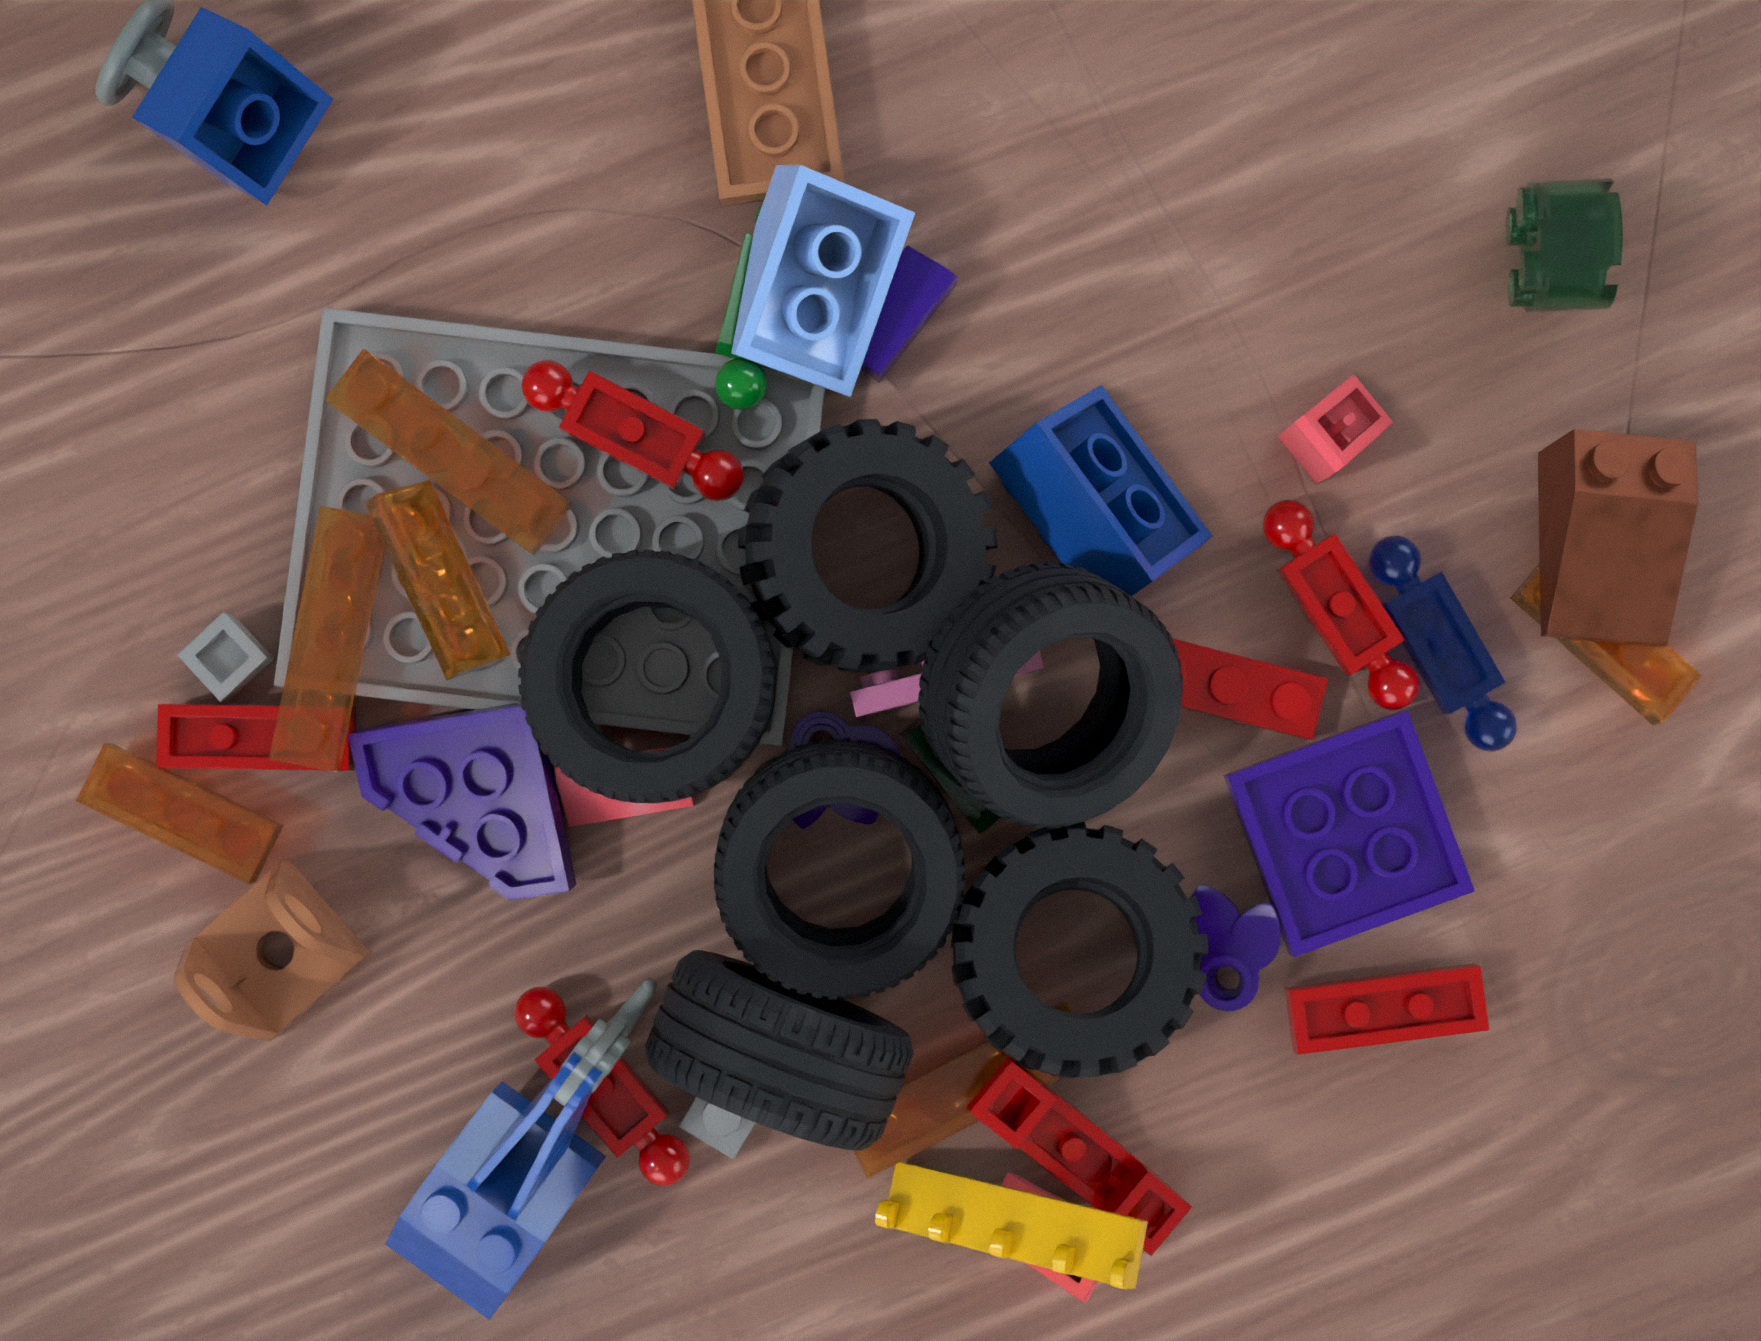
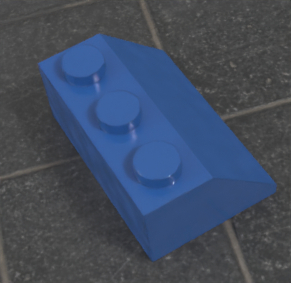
M1102 385L1036 422L989 462L1002 480L1005 490L1015 498L1039 531L1043 542L1053 550L1062 563L1069 564L1072 567H1083L1114 584L1130 596L1139 592L1213 537Z

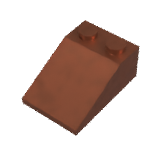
M1573 429L1538 452L1541 637L1664 647L1668 645L1698 506L1696 442Z

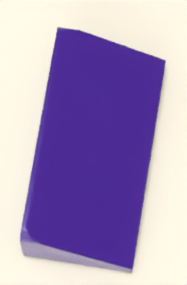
M907 245L900 255L861 369L880 383L956 287L958 276Z

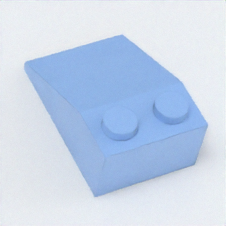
M776 165L754 229L731 354L851 397L915 212L802 165Z

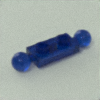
M1391 535L1382 538L1373 546L1370 552L1369 567L1377 580L1383 584L1395 586L1399 593L1382 603V605L1404 637L1405 641L1402 643L1443 714H1452L1465 707L1468 712L1464 723L1465 734L1476 748L1488 752L1504 749L1515 738L1517 720L1510 708L1500 702L1491 701L1487 695L1488 692L1506 683L1442 571L1421 581L1417 574L1421 565V555L1418 547L1404 536Z

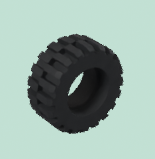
M858 419L846 426L837 424L821 430L789 449L783 457L773 462L761 476L764 481L757 490L751 492L744 511L749 513L747 525L739 529L738 548L745 549L746 565L739 567L743 586L751 584L757 598L756 601L751 603L752 607L761 620L768 619L776 628L773 636L786 648L796 647L804 652V659L818 665L838 667V670L883 671L895 670L896 667L916 665L927 659L926 654L929 646L932 644V639L940 630L943 621L950 612L961 603L967 594H970L976 587L981 584L984 585L987 580L994 577L996 566L985 563L986 550L998 548L997 528L985 529L981 512L992 509L985 491L976 494L972 493L966 481L975 475L974 471L964 459L951 463L944 456L949 445L933 434L920 439L915 437V426L899 421L888 426H881L878 419ZM871 487L889 495L908 514L917 534L919 560L914 579L900 599L885 607L862 609L843 603L825 586L814 564L811 538L817 513L830 498L850 488Z
M1085 822L1053 830L1043 827L1029 832L1020 841L1014 844L1009 843L995 854L993 859L980 871L966 892L962 905H960V914L952 931L950 948L953 949L954 965L951 969L954 984L959 987L964 1001L962 1006L970 1021H975L985 1034L984 1039L997 1051L1002 1050L1012 1057L1014 1061L1030 1070L1042 1071L1050 1074V1076L1078 1078L1099 1077L1137 1066L1139 1061L1148 1056H1155L1170 1044L1168 1038L1175 1030L1183 1029L1194 1012L1189 1007L1194 995L1201 994L1207 974L1200 971L1201 956L1208 954L1207 934H1199L1195 918L1202 915V911L1196 896L1189 899L1186 897L1179 885V882L1184 880L1185 877L1173 863L1165 867L1154 857L1158 850L1142 838L1136 843L1123 838L1122 829L1103 825L1099 830L1086 828ZM1084 890L1103 896L1122 912L1133 931L1137 946V964L1132 980L1117 1000L1098 1011L1078 1014L1050 1007L1032 993L1019 971L1016 959V940L1021 923L1029 910L1037 902L1056 892Z

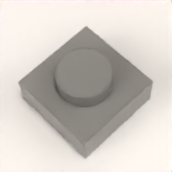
M225 611L177 654L220 702H229L274 660L272 655L232 613Z
M696 1097L679 1127L734 1160L755 1122Z

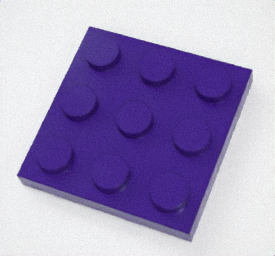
M1408 710L1393 713L1223 775L1267 896L1278 914L1281 934L1288 953L1293 957L1475 892Z

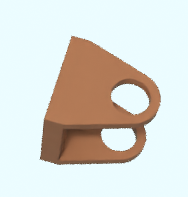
M289 859L281 860L185 944L174 974V982L189 1007L213 1028L226 1033L270 1041L280 1035L371 953ZM272 932H281L287 935L293 943L294 955L286 967L272 965L264 955V942ZM198 987L204 990L212 998V1000L216 1003L218 1008H216L212 1003H210L206 999V997L201 993Z

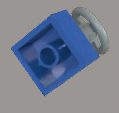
M145 0L132 14L119 33L101 67L95 86V94L98 101L103 105L113 106L123 100L134 86L140 82L149 88V91L132 116L134 120L220 181L267 206L332 103L333 98L249 29L203 7L199 9L176 46L169 40L164 39L174 15L173 0Z

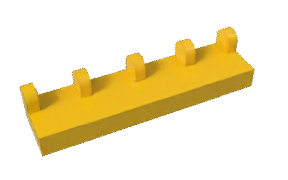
M896 1161L888 1200L880 1201L875 1214V1223L880 1227L905 1231L928 1237L938 1242L951 1243L990 1253L996 1257L1009 1258L1052 1269L1054 1272L1066 1275L1071 1274L1110 1284L1112 1287L1124 1290L1136 1288L1148 1224L1146 1220Z

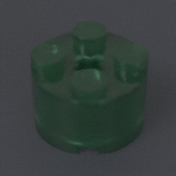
M1611 178L1529 182L1526 187L1518 189L1516 207H1509L1506 216L1507 245L1519 246V269H1511L1508 278V300L1510 307H1523L1526 312L1600 310L1609 309L1612 306L1618 284L1605 285L1607 270L1612 265H1621L1623 227L1618 192L1607 193L1614 183Z

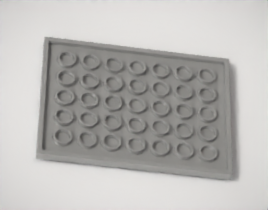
M323 308L274 686L474 710L519 703L522 701L518 685L521 684V678H518V670L521 668V662L519 661L520 652H524L525 645H522L525 636L529 633L528 627L530 622L535 621L537 617L536 611L540 606L544 605V600L548 594H553L556 591L555 587L562 581H566L571 573L574 571L578 573L582 570V566L588 563L592 564L603 556L610 558L612 554L619 552L627 553V551L631 550L644 552V549L659 552L670 551L672 554L678 553L687 558L698 560L727 578L746 597L750 604L757 600L751 584L743 586L739 567L746 565L745 549L738 548L739 529L747 525L749 513L744 511L751 492L757 490L764 481L761 476L771 464L783 457L792 447L821 431L826 388L778 370L761 367L767 380V389L763 399L750 409L736 410L725 405L716 392L715 380L719 369L726 362L733 359L719 354ZM538 361H556L569 371L573 385L580 388L590 370L704 430L706 434L698 451L706 453L712 450H724L733 454L740 461L744 471V481L741 489L734 497L728 500L711 501L703 497L696 490L692 476L685 473L675 491L563 432L559 426L567 413L565 409L561 408L552 412H544L533 408L525 400L521 388L525 371ZM642 607L614 618L594 637L582 663L581 693L591 720L595 724L693 735L709 720L721 693V660L710 633L695 618L672 608ZM768 619L761 621L773 648L777 682L775 703H773L772 708L773 712L759 744L783 746L795 647L786 648L773 636L776 628Z

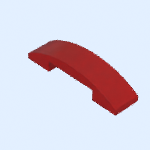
M1007 1057L966 1106L972 1115L1015 1149L1019 1147L1094 1208L1148 1221L1143 1250L1150 1256L1153 1255L1192 1208L1182 1196L1100 1126L1010 1057Z

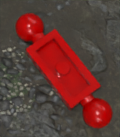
M538 361L525 371L521 383L525 400L533 408L544 412H552L561 408L565 409L567 413L559 426L563 432L675 491L685 473L692 476L696 490L703 497L711 501L728 500L734 497L741 489L744 481V471L740 461L733 454L724 450H712L706 453L698 451L706 434L704 430L590 370L580 388L573 385L569 371L556 361Z
M1282 500L1273 504L1264 515L1262 523L1263 533L1271 545L1281 550H1289L1294 557L1293 560L1277 569V571L1345 675H1352L1366 666L1370 672L1367 680V690L1371 699L1378 706L1388 710H1399L1411 704L1419 691L1417 673L1408 663L1391 659L1387 653L1405 641V639L1336 534L1334 533L1316 544L1311 537L1314 530L1313 516L1304 504L1295 500Z
M534 987L525 991L517 1000L514 1009L516 1024L523 1033L533 1038H545L551 1045L534 1059L551 1080L560 1071L561 1066L583 1036L586 1037L595 1024L586 1015L570 1028L564 1021L566 1007L562 997L548 987ZM621 1056L595 1092L591 1093L582 1117L616 1158L620 1157L632 1145H635L640 1151L638 1157L640 1171L649 1182L659 1186H668L678 1182L686 1174L690 1155L685 1143L675 1135L659 1134L654 1128L668 1115L669 1111L623 1056Z

